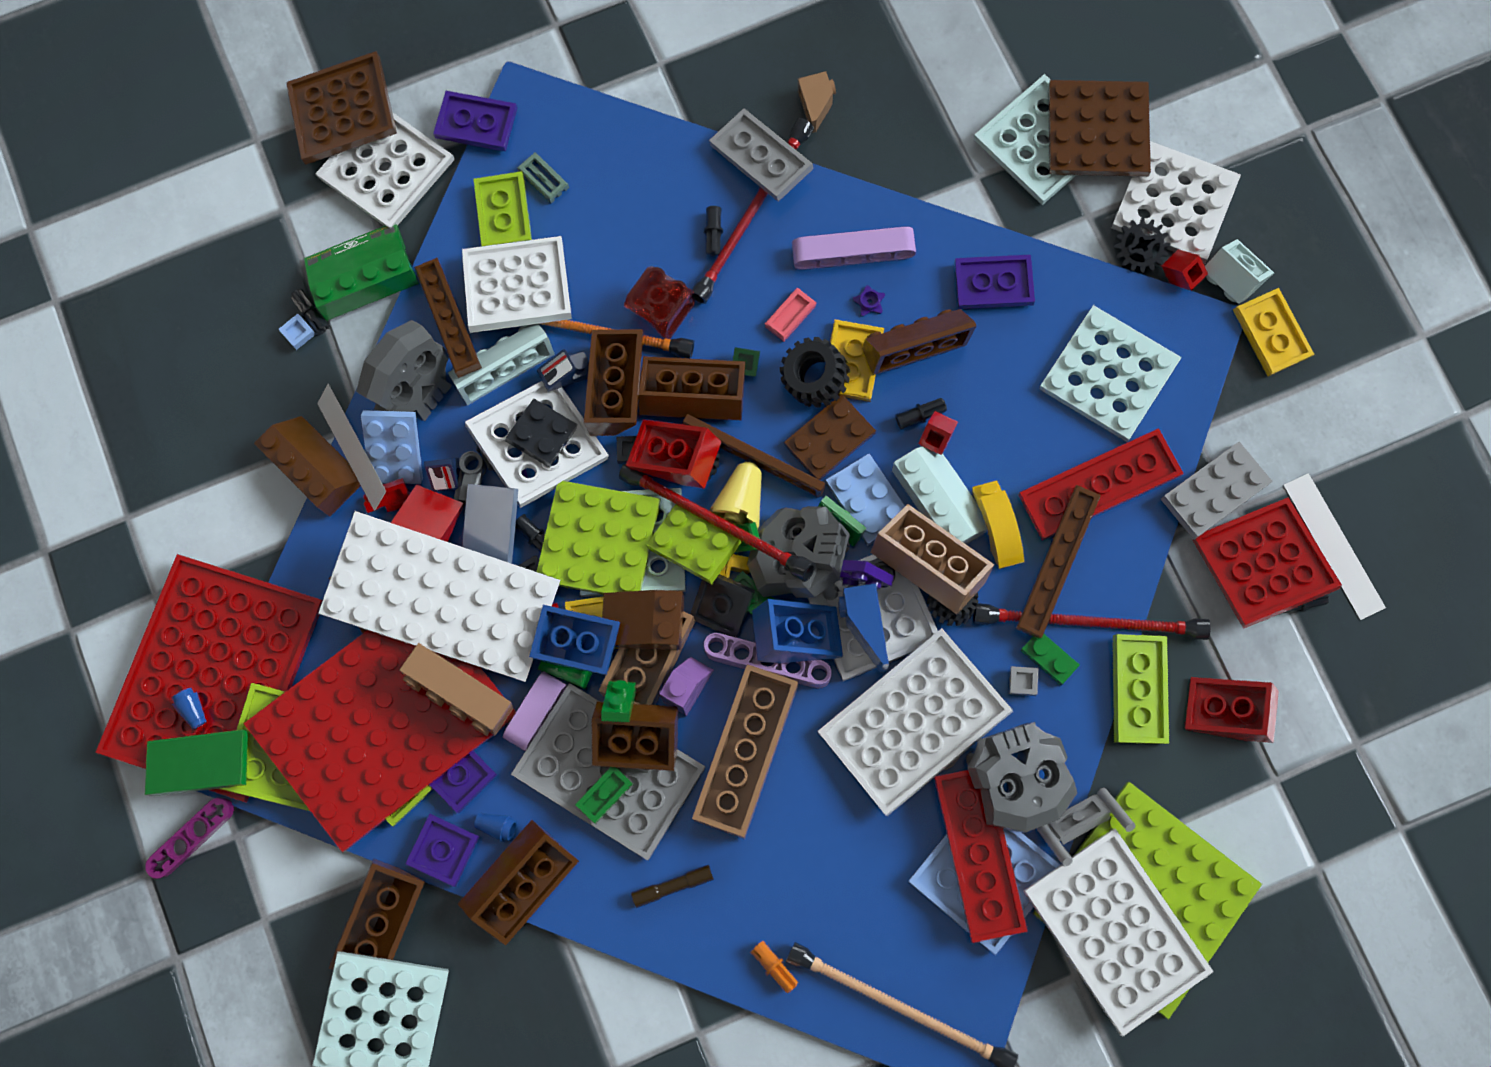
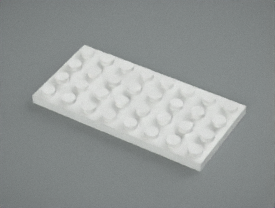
M355 511L319 614L416 646L420 643L431 651L526 682L533 658L529 656L543 605L552 606L560 580Z

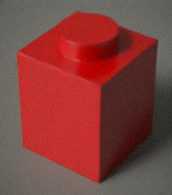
M1179 249L1161 265L1170 284L1192 290L1208 275L1200 255Z
M935 411L928 421L918 444L942 455L958 422Z

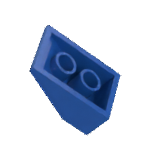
M876 584L843 588V595L839 597L838 602L840 618H845L846 626L879 672L886 673L889 661Z
M767 599L752 610L758 661L790 663L843 657L836 606Z
M543 605L529 657L562 667L607 675L620 622Z

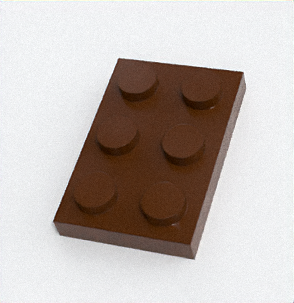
M843 394L839 396L840 398L837 401L831 402L830 405L825 407L784 442L785 447L805 469L819 480L876 434V430Z

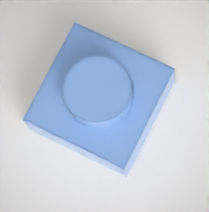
M296 314L279 328V331L296 350L316 335L299 314Z

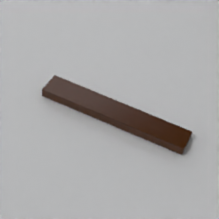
M438 258L415 266L414 268L457 377L459 378L481 369L482 366Z
M689 414L686 415L683 424L708 428L722 441L719 448L747 462H752L759 468L817 497L822 496L825 490V482Z
M1078 485L1074 487L1015 629L1035 638H1042L1101 495Z

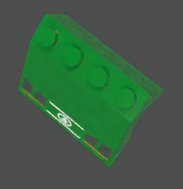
M397 224L391 228L382 226L304 258L310 291L316 308L326 321L419 284L405 251L406 247Z

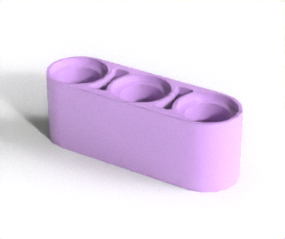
M542 672L507 726L503 738L526 751L567 685L550 674Z

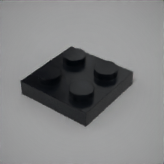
M533 398L506 436L505 442L550 468L576 431L578 424Z
M720 574L712 584L702 579L690 615H693L694 620L722 634L738 638L755 590Z

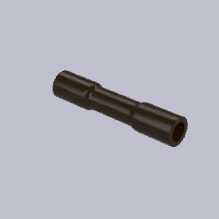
M708 864L688 871L682 876L631 892L635 907L638 908L686 888H693L710 882L714 878Z

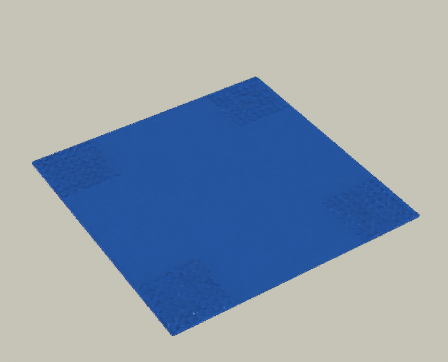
M508 61L504 64L489 98L516 103L517 112L506 152L467 145L413 263L412 269L419 284L400 292L377 344L386 332L413 320L422 325L433 340L445 348L414 268L435 258H438L476 353L483 349L488 350L495 346L501 338L510 337L518 332L522 326L470 333L462 249L482 247L473 179L518 172L517 167L536 152L569 185V189L563 190L562 195L556 196L554 198L555 201L551 204L524 178L532 240L562 237L572 319L569 320L614 330L643 329V336H651L652 338L655 337V339L686 338L695 340L691 359L733 361L735 347L760 351L756 377L745 375L742 420L697 419L811 475L785 447L784 442L827 406L821 403V408H815L813 405L811 407L805 406L785 389V385L780 379L783 376L780 373V367L784 366L781 360L783 357L787 358L788 353L786 351L789 347L791 349L795 348L794 343L797 341L803 343L804 338L808 337L812 341L814 337H820L822 341L826 339L830 342L834 320L884 328L885 333L900 324L905 326L914 324L917 319L922 317H928V319L936 317L944 310H958L955 258L1031 255L1035 294L1033 306L961 309L977 325L967 346L876 374L871 402L846 398L876 430V434L821 479V481L825 482V490L821 497H817L759 468L762 472L759 528L777 509L786 507L801 510L807 506H818L825 496L841 507L827 486L826 479L867 454L871 455L904 506L909 504L919 511L893 473L892 468L896 460L916 448L923 447L918 443L930 418L926 419V423L919 422L900 430L895 414L915 408L916 404L923 405L942 398L947 406V411L942 414L958 422L943 455L972 496V487L998 481L1001 490H1005L1009 498L1022 541L1024 562L999 569L992 555L988 531L967 544V546L994 564L986 583L977 592L979 596L977 599L979 600L978 603L990 604L999 609H1006L1008 612L1018 611L1019 613L1020 611L1023 612L1054 537L1053 535L1042 541L1019 497V493L1159 428L1184 474L1091 518L1052 612V615H1079V617L1123 618L1140 621L1147 619L1179 522L1161 498L1195 473L1242 331V327L1233 312V309L1237 306L813 164L814 169L779 202L769 194L766 196L717 275L712 295L706 304H702L694 300L689 295V292L694 284L712 268L711 266L718 257V255L710 256L706 254V234H704L706 208L708 206H719L722 208L721 227L723 228V234L721 235V252L761 188L711 147L709 140L718 131ZM535 161L532 162V164L556 187L559 186V184L541 166H539ZM528 167L526 168V170L544 188H546L550 193L552 192ZM896 227H911L914 231L916 255L908 259L812 269H797L794 266L792 241L796 238ZM869 285L871 289L876 290L878 293H885V297L880 302L883 312L879 314L871 311L867 315L862 316L861 306L853 301V297L861 295L865 286ZM799 288L816 302V307L783 342L765 327V323L794 290ZM1093 305L1182 357L1128 442L1039 389ZM542 323L539 324L548 336L555 355L564 349L569 356L584 352L589 361L592 333L586 334L579 331H571L570 329L542 325ZM1096 335L1094 337L1099 345H1106L1108 343L1104 335ZM644 344L642 345L641 369L643 356L679 357L668 351H663L661 347L655 348L648 345L645 346ZM1126 348L1117 349L1119 357H1130V353ZM1083 355L1081 357L1085 365L1095 364V360L1091 355ZM552 357L469 405L466 404L448 374L453 368L449 358L446 364V381L452 385L446 394L443 393L444 397L440 402L437 401L438 405L434 410H430L431 414L425 421L416 418L423 480L421 484H406L409 494L416 485L432 490L424 461L459 458L460 460L461 456L468 451L478 453L476 451L477 445L465 427V421L541 382L542 380L537 373V369ZM1148 361L1139 362V367L1142 371L1149 372L1152 370V366ZM819 362L813 364L805 374V383H812L821 378L825 371L826 363ZM1105 368L1103 370L1107 378L1114 379L1117 377L1114 369ZM1070 375L1068 377L1070 384L1074 386L1082 384L1079 376ZM588 379L562 387L583 419ZM1126 382V388L1129 391L1137 392L1139 390L1136 382ZM1093 388L1090 390L1093 398L1102 399L1104 397L1101 389ZM355 391L345 415L366 453L361 414L363 410L376 411L374 409L376 403ZM638 401L635 426L616 436H596L609 455L608 460L568 482L616 491L649 490L641 486H631L619 479V472L624 464L617 463L616 437L637 436L643 420L683 424L685 417L639 415ZM1116 401L1112 404L1116 412L1122 413L1126 411L1124 403ZM499 427L494 430V434L498 437H505L508 431L505 428ZM334 437L331 445L347 460L338 441ZM569 444L565 448L570 454H576L580 451L579 447L575 444ZM511 448L507 452L513 458L522 455V452L517 448ZM719 448V468H717L715 475H711V479L707 481L705 489L684 486L649 474L646 475L668 489L681 488L684 498L709 511L737 465L747 461ZM556 459L551 466L556 465L558 460ZM471 461L468 464V470H475L479 465V461ZM456 468L457 481L459 477L460 468ZM487 468L481 485L505 487L495 470L489 471ZM526 468L528 478H533L536 472L531 468ZM361 486L331 517L306 498L268 583L323 600L330 582L328 578L333 574L354 512L357 511L391 523L399 509L387 512L386 507L383 506L367 513L363 498L365 492ZM556 488L521 508L517 505L516 520L525 514L537 528L543 529L544 534H546ZM456 489L437 491V493L454 499ZM464 504L448 540L449 543L460 547L463 544L466 504ZM661 510L658 511L656 522L661 521L664 517V513ZM515 528L512 564L518 566L535 555L540 560L541 552L533 544L529 545L528 539ZM861 537L854 547L852 545L848 546L849 550L845 553L844 560H861L873 555L871 550L874 543L867 546ZM750 551L736 552L734 554L749 557ZM656 560L652 563L651 570L655 573H660L664 571L666 564L662 560ZM685 570L686 592H683L684 612L690 614L702 579ZM730 570L729 579L734 580L740 572ZM751 573L747 574L751 579H753ZM558 586L552 604L557 603L559 608L565 609V602L602 596L581 597L580 590ZM919 588L928 608L927 599L929 594ZM793 593L772 596L775 600L809 603L808 598H796ZM930 611L937 630L939 631L942 628L1013 710L1009 716L982 738L1024 723L1035 722L1036 726L1042 731L1061 738L1067 754V761L1064 763L1074 779L1077 790L1076 796L1067 809L1087 799L1114 719L1113 635H1141L1143 630L1059 625L1056 623L1049 624L1048 622L1044 634L1080 664L1061 686L1020 651L1033 636L1015 629L1018 621L1007 620L989 625L974 624L972 614L965 624L962 622L961 625L956 626L955 622H953L952 626L947 625L948 621L944 620L943 624L940 623V617L934 618L932 616L933 611ZM747 613L738 638L756 643L753 616ZM320 614L292 687L362 635L359 627ZM696 621L673 670L692 657L714 671L689 714L685 716L678 711L677 749L706 768L649 861L512 776L511 773L526 751L503 738L509 723L499 730L495 736L493 735L474 750L497 776L459 814L433 789L394 827L385 820L346 850L371 861L374 858L393 865L426 883L464 897L526 825L533 820L576 857L579 862L528 919L527 923L890 1067L994 1066L988 1059L982 1057L980 1052L977 1053L973 1049L971 1050L970 1047L967 1048L963 1044L961 1045L960 1042L957 1043L953 1039L951 1040L950 1037L947 1038V1035H941L940 1032L937 1033V1030L934 1031V1029L932 1030L924 1026V1024L922 1025L921 1022L918 1023L914 1019L912 1020L911 1017L908 1018V1016L902 1015L901 1012L898 1013L895 1009L892 1010L888 1006L886 1007L885 1004L882 1005V1003L876 1002L875 999L872 1000V997L869 998V996L866 997L859 993V991L856 992V989L853 990L849 986L847 987L846 984L843 985L840 981L837 982L833 978L831 979L830 976L827 977L824 973L821 974L810 969L797 968L787 963V957L795 942L807 947L815 957L822 960L823 964L826 963L830 967L832 966L833 969L836 968V971H842L849 975V977L852 976V979L855 978L859 982L862 981V984L865 983V985L867 984L875 988V990L877 989L878 992L881 991L885 995L887 994L888 997L891 996L894 1000L897 999L901 1003L903 1002L904 1005L907 1004V1006L913 1007L914 1010L917 1009L920 1013L923 1012L927 1016L929 1015L930 1018L933 1017L937 1021L939 1020L940 1023L943 1022V1025H949L956 1029V1031L963 1032L966 1036L968 1035L976 1039V1041L978 1040L979 1043L982 1042L994 1047L1005 1048L1046 925L1032 914L1035 910L1033 907L1024 918L1028 932L1011 935L996 955L991 953L980 942L971 943L970 934L908 882L947 834L934 778L891 814L886 816L819 734L818 731L909 655L889 662L886 673H880L875 668L846 681L842 680L834 659L822 660L831 668L830 682L823 688H813L798 684L745 839L693 821V814L745 669L716 662L708 658L704 649V641L710 634L720 632ZM715 641L710 644L709 650L713 653H718L723 649L724 645L719 641ZM740 648L734 655L737 659L744 660L749 656V651L745 648ZM613 649L609 668L617 654L618 649ZM535 659L532 661L526 682L481 667L504 698L512 703L513 709L516 712L542 673L538 670L541 661ZM760 661V663L765 667H769L774 664L773 662ZM790 662L786 665V670L792 674L798 673L801 669L800 665L796 662ZM1011 666L1038 668L1037 696L1009 694ZM815 669L812 672V677L818 681L824 680L827 676L826 672L822 669ZM592 673L585 689L574 685L596 700L604 702L605 696L601 695L599 689L606 675ZM558 679V680H560L561 682L565 683V684L568 686V684H569L568 682L563 681V680H561V679ZM660 696L656 705L668 706ZM978 741L960 755L957 762L951 768L942 770L936 776L968 770L966 756L969 752L975 751ZM1018 752L1011 755L1017 759ZM1040 770L1039 776L1043 779L1045 774L1043 770ZM1004 783L1003 790L1007 792L1009 786L1007 783ZM210 790L197 791L214 799L226 798L237 808L338 847L311 811L249 796L247 802H243ZM479 813L511 816L513 820L517 821V830L513 839L510 842L506 840L500 842L476 829L474 824ZM429 814L480 836L456 887L405 864ZM1037 829L1021 832L1057 863L1062 864ZM1073 840L1065 843L1064 845L1062 844V846L1065 848L1068 854L1070 852ZM709 864L714 880L664 896L658 901L647 905L635 907L631 892L653 884H660ZM764 941L779 960L783 959L782 964L797 980L798 984L791 992L786 993L770 974L766 975L767 971L750 953L760 942Z

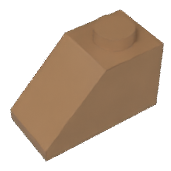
M826 71L798 79V93L807 121L814 127L812 133L816 132L832 106L833 95L836 94L834 81L828 79Z

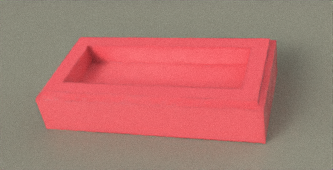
M796 288L767 320L765 327L784 342L816 307V302L799 288Z

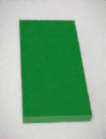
M235 730L147 741L145 795L157 796L245 786L247 778L248 731Z

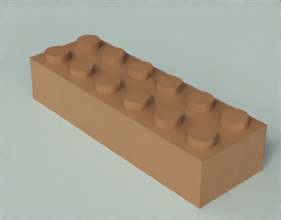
M747 664L693 814V821L745 839L795 697L798 681Z

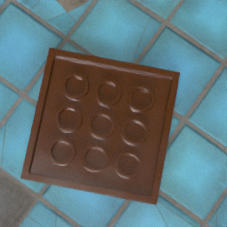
M376 51L286 82L300 155L305 165L397 134L380 56Z
M1049 81V175L1149 177L1151 173L1149 82Z

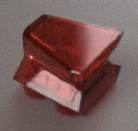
M650 266L646 268L627 295L624 306L646 319L662 338L671 339L695 304L694 298L691 297L694 291L689 289L684 282L666 275L665 271L661 268Z

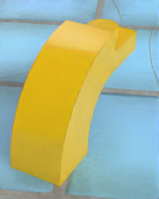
M997 480L972 487L973 496L987 527L991 552L999 569L1023 563L1024 553L1020 532L1006 491L1001 490Z

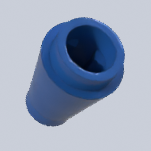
M187 688L172 697L174 702L172 706L190 725L192 730L207 722L198 693L194 692L192 688Z
M479 813L475 819L474 827L500 842L505 840L510 842L516 833L517 821L513 820L511 816Z

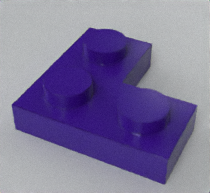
M843 560L839 580L842 582V586L848 588L858 585L876 584L877 589H881V586H892L893 575L867 561Z

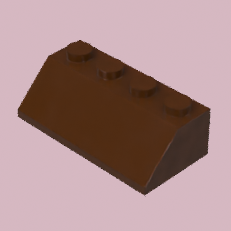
M948 309L940 312L936 317L929 319L928 317H922L917 319L914 324L907 326L900 324L882 334L881 332H874L867 336L862 350L872 375H876L967 346L977 325L961 309L955 311Z
M643 329L592 330L584 424L590 436H616L636 425Z
M643 356L638 395L639 415L686 417L689 414L695 418L742 420L745 362Z
M302 416L273 424L254 443L317 508L330 517L361 486L349 462Z
M531 820L461 899L458 905L473 922L506 946L579 860L548 832Z
M373 858L330 961L329 969L334 970L338 951L393 960L424 881L398 867ZM356 978L367 982L364 978Z

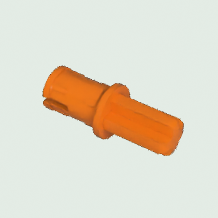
M764 941L760 942L750 952L767 971L765 974H770L786 993L791 992L797 986V980L782 964L783 959L779 960Z

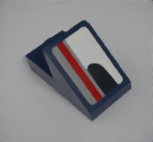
M564 349L537 369V373L547 392L588 379L589 361L584 352L569 356Z
M459 458L424 461L429 482L434 492L458 489L456 468H460Z

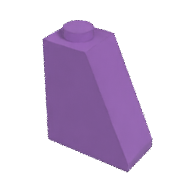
M692 657L688 658L673 670L662 688L660 696L663 702L668 706H678V711L687 716L714 670Z

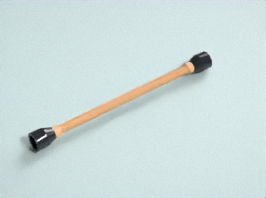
M797 942L794 943L787 957V963L797 968L810 969L821 974L824 973L827 977L830 976L831 979L833 978L837 982L840 981L841 984H846L847 987L849 986L853 990L856 989V992L859 991V993L866 997H872V1000L875 999L876 1002L878 1001L882 1005L885 1004L886 1007L888 1006L892 1010L895 1009L898 1013L901 1012L902 1015L904 1014L908 1018L911 1017L912 1020L914 1019L918 1023L921 1022L922 1025L924 1024V1026L932 1030L934 1029V1031L937 1030V1033L940 1032L941 1035H947V1038L950 1037L951 1040L953 1039L957 1043L960 1042L961 1045L963 1044L967 1048L970 1047L971 1050L973 1049L977 1053L980 1052L981 1056L988 1059L994 1067H1015L1018 1060L1017 1053L1007 1048L994 1047L982 1042L979 1043L978 1040L976 1041V1039L968 1035L966 1036L963 1032L956 1031V1029L949 1025H943V1022L940 1023L939 1020L937 1021L933 1017L930 1018L929 1015L927 1016L923 1012L920 1013L917 1009L914 1010L913 1007L911 1008L907 1004L904 1005L903 1002L901 1003L897 999L894 1000L893 997H888L887 994L885 995L881 991L878 992L877 989L875 990V988L867 984L865 985V983L862 984V981L859 982L855 978L852 979V976L849 977L846 973L839 970L836 971V968L833 969L832 966L830 967L826 963L823 964L822 960L815 957L807 947Z

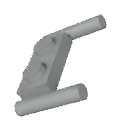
M1102 788L1096 795L1067 809L1060 820L1036 829L1063 866H1069L1073 859L1062 844L1064 845L1110 819L1109 814L1111 813L1127 832L1135 828V823L1108 790Z

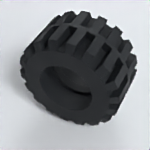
M809 337L804 338L803 343L799 341L794 343L795 348L791 349L789 347L786 351L788 353L787 358L783 357L781 360L784 366L780 367V373L783 375L780 379L785 385V389L800 403L808 407L813 405L815 408H821V403L828 406L831 404L830 400L834 399L837 401L840 398L838 394L840 392L844 393L847 389L844 384L849 383L850 380L847 375L850 373L847 365L848 362L839 350L828 340L824 339L822 341L820 337H814L813 341ZM825 362L826 367L821 378L812 383H805L804 378L807 370L815 363Z

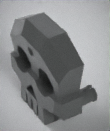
M413 320L386 332L365 359L356 392L376 403L374 408L376 411L415 412L416 418L425 421L431 414L430 410H434L438 405L437 401L440 402L444 397L443 393L446 394L452 386L446 381V364L449 360L447 350L435 342L422 325Z
M807 506L801 510L786 507L777 509L758 529L760 539L784 553L788 552L791 555L803 556L814 562L816 567L811 578L804 582L793 576L779 561L760 550H751L747 565L757 590L763 597L793 593L796 598H816L822 593L826 600L836 599L839 595L837 593L839 588L834 583L840 579L845 553L849 550L848 546H850L848 541L850 533L841 523H838L827 507Z
M1030 722L978 740L975 751L967 754L966 762L974 788L981 790L987 825L1014 832H1028L1060 820L1077 794L1074 779L1064 763L1067 761V754L1061 738L1042 731L1036 726L1035 722ZM1018 752L1017 759L1011 754ZM1040 770L1044 771L1045 775L1043 779H1041L1039 776ZM1004 783H1007L1009 786L1007 792L1003 790Z

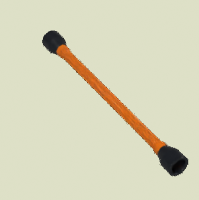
M571 320L542 323V325L570 329L571 331H579L586 334H591L592 330H614ZM644 335L642 345L645 344V346L648 345L655 348L661 347L663 351H668L679 358L691 359L695 340L686 338L655 339V337L652 338L651 336Z

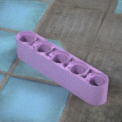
M911 227L796 238L792 241L794 266L797 269L901 260L916 255L914 231Z
M712 633L704 641L706 655L709 659L742 669H745L747 664L798 681V684L813 688H823L829 684L831 679V668L822 660L796 662L800 665L801 669L798 673L792 674L786 670L788 663H774L769 667L763 666L757 659L756 643L720 633ZM715 641H719L724 645L723 649L718 653H713L709 650L710 644ZM740 648H745L749 651V656L744 660H739L734 655ZM815 669H822L826 672L827 676L824 680L818 681L812 677V672Z

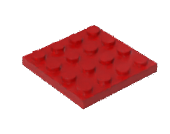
M1289 498L1207 530L1195 540H1192L1243 629L1339 590L1342 586Z

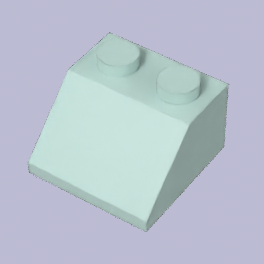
M1238 239L1222 247L1205 266L1208 272L1206 278L1212 284L1219 285L1225 291V296L1238 304L1245 301L1274 274L1270 268Z

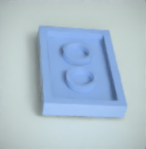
M363 410L361 421L365 450L381 482L389 483L403 478L405 484H421L423 474L415 412Z
M870 454L826 479L827 486L841 507L867 528L862 536L867 546L875 542L877 534L905 507Z

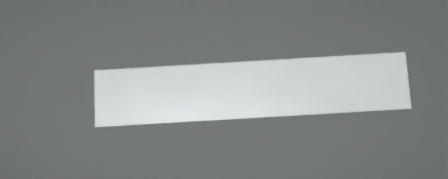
M327 384L317 404L375 511L386 490L329 384Z
M1309 473L1284 484L1317 545L1341 582V587L1360 620L1385 609V605Z

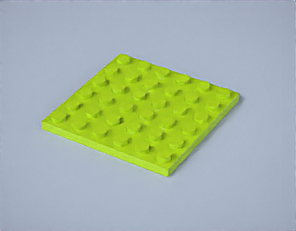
M1126 782L1115 797V800L1135 823V828L1127 832L1111 813L1109 814V820L1092 829L1075 854L1111 829H1116L1208 963L1260 889L1262 883L1132 783ZM1035 909L1032 914L1044 923ZM1189 990L1163 1007L1158 1013L1169 1019Z

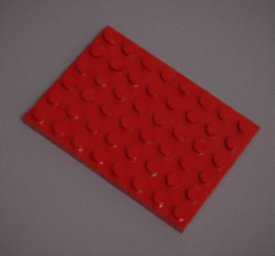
M177 554L96 753L146 769L147 741L237 730L251 683L285 692L292 687L320 615L319 610L323 600ZM187 688H192L194 692L198 693L207 721L202 726L193 730L172 706L174 704L172 697ZM219 788L210 789V791L243 802H247L249 799L247 795Z
M370 630L364 632L243 723L343 853L455 764L464 759L470 752L493 736L490 732L485 736L473 728V721L466 718L465 721H462L451 714V711L448 710L450 706L445 703L440 707L432 702L425 695L427 692L422 688L417 692L405 684L406 682L402 680L404 676L400 669L416 645ZM434 652L504 697L481 667ZM514 709L499 730L511 722L516 714Z

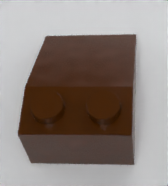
M643 590L604 593L602 618L620 622L614 647L681 650L684 595L682 591Z

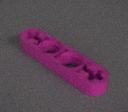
M216 798L209 801L148 858L145 865L147 874L155 879L170 875L232 817L234 812L232 802L226 798ZM216 805L224 806V808L222 809V813L224 815H216L212 819L206 817L212 816L214 813L217 812ZM198 821H202L206 826V831L201 837L197 836L193 829ZM179 839L186 844V850L182 855H178L174 851V843ZM168 856L172 859L167 860L162 865L163 870L156 871L155 868L158 866L156 861H163Z

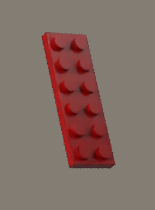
M1158 428L1021 491L1019 497L1043 541L1055 535L1076 485L1101 495L1092 515L1094 517L1181 477L1184 473Z
M968 770L934 777L971 943L1028 932L1004 829L987 825L981 790L974 788Z

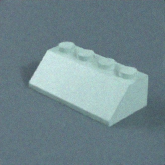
M539 324L524 325L514 335L503 337L490 349H483L476 353L482 366L481 369L459 378L454 368L448 374L466 404L469 405L552 357L555 353L548 336Z
M919 447L894 462L893 473L920 513L966 545L987 532V527L977 502L943 454L940 455L925 447Z

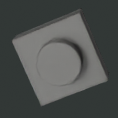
M1011 666L1009 694L1037 696L1038 668Z

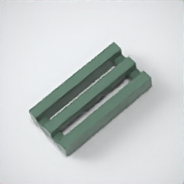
M536 152L517 167L518 172L522 171L524 178L551 204L555 201L554 198L556 196L562 195L563 190L569 189L568 183ZM535 161L539 166H541L559 184V186L556 187L532 164V162ZM527 167L552 191L551 193L526 170Z

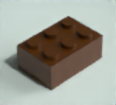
M596 702L592 715V766L674 771L678 748V706L633 704L630 722L602 721L601 712L604 702Z

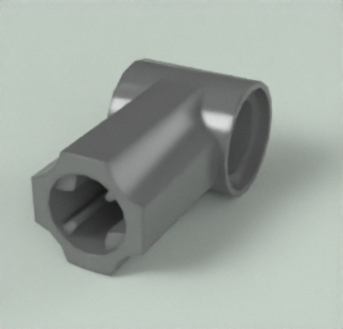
M474 451L464 453L459 460L458 489L455 490L454 499L466 504L468 484L481 485L482 478L487 471L485 461ZM471 461H479V465L475 470H468V464Z

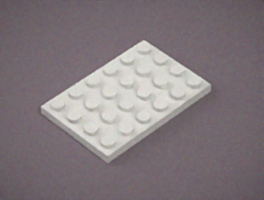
M941 628L818 732L883 813L888 816L1009 716L1013 710Z
M1111 829L1071 857L1073 861L1069 866L1061 864L1026 888L1024 893L1118 1033L1124 1036L1210 975L1213 970L1117 830Z

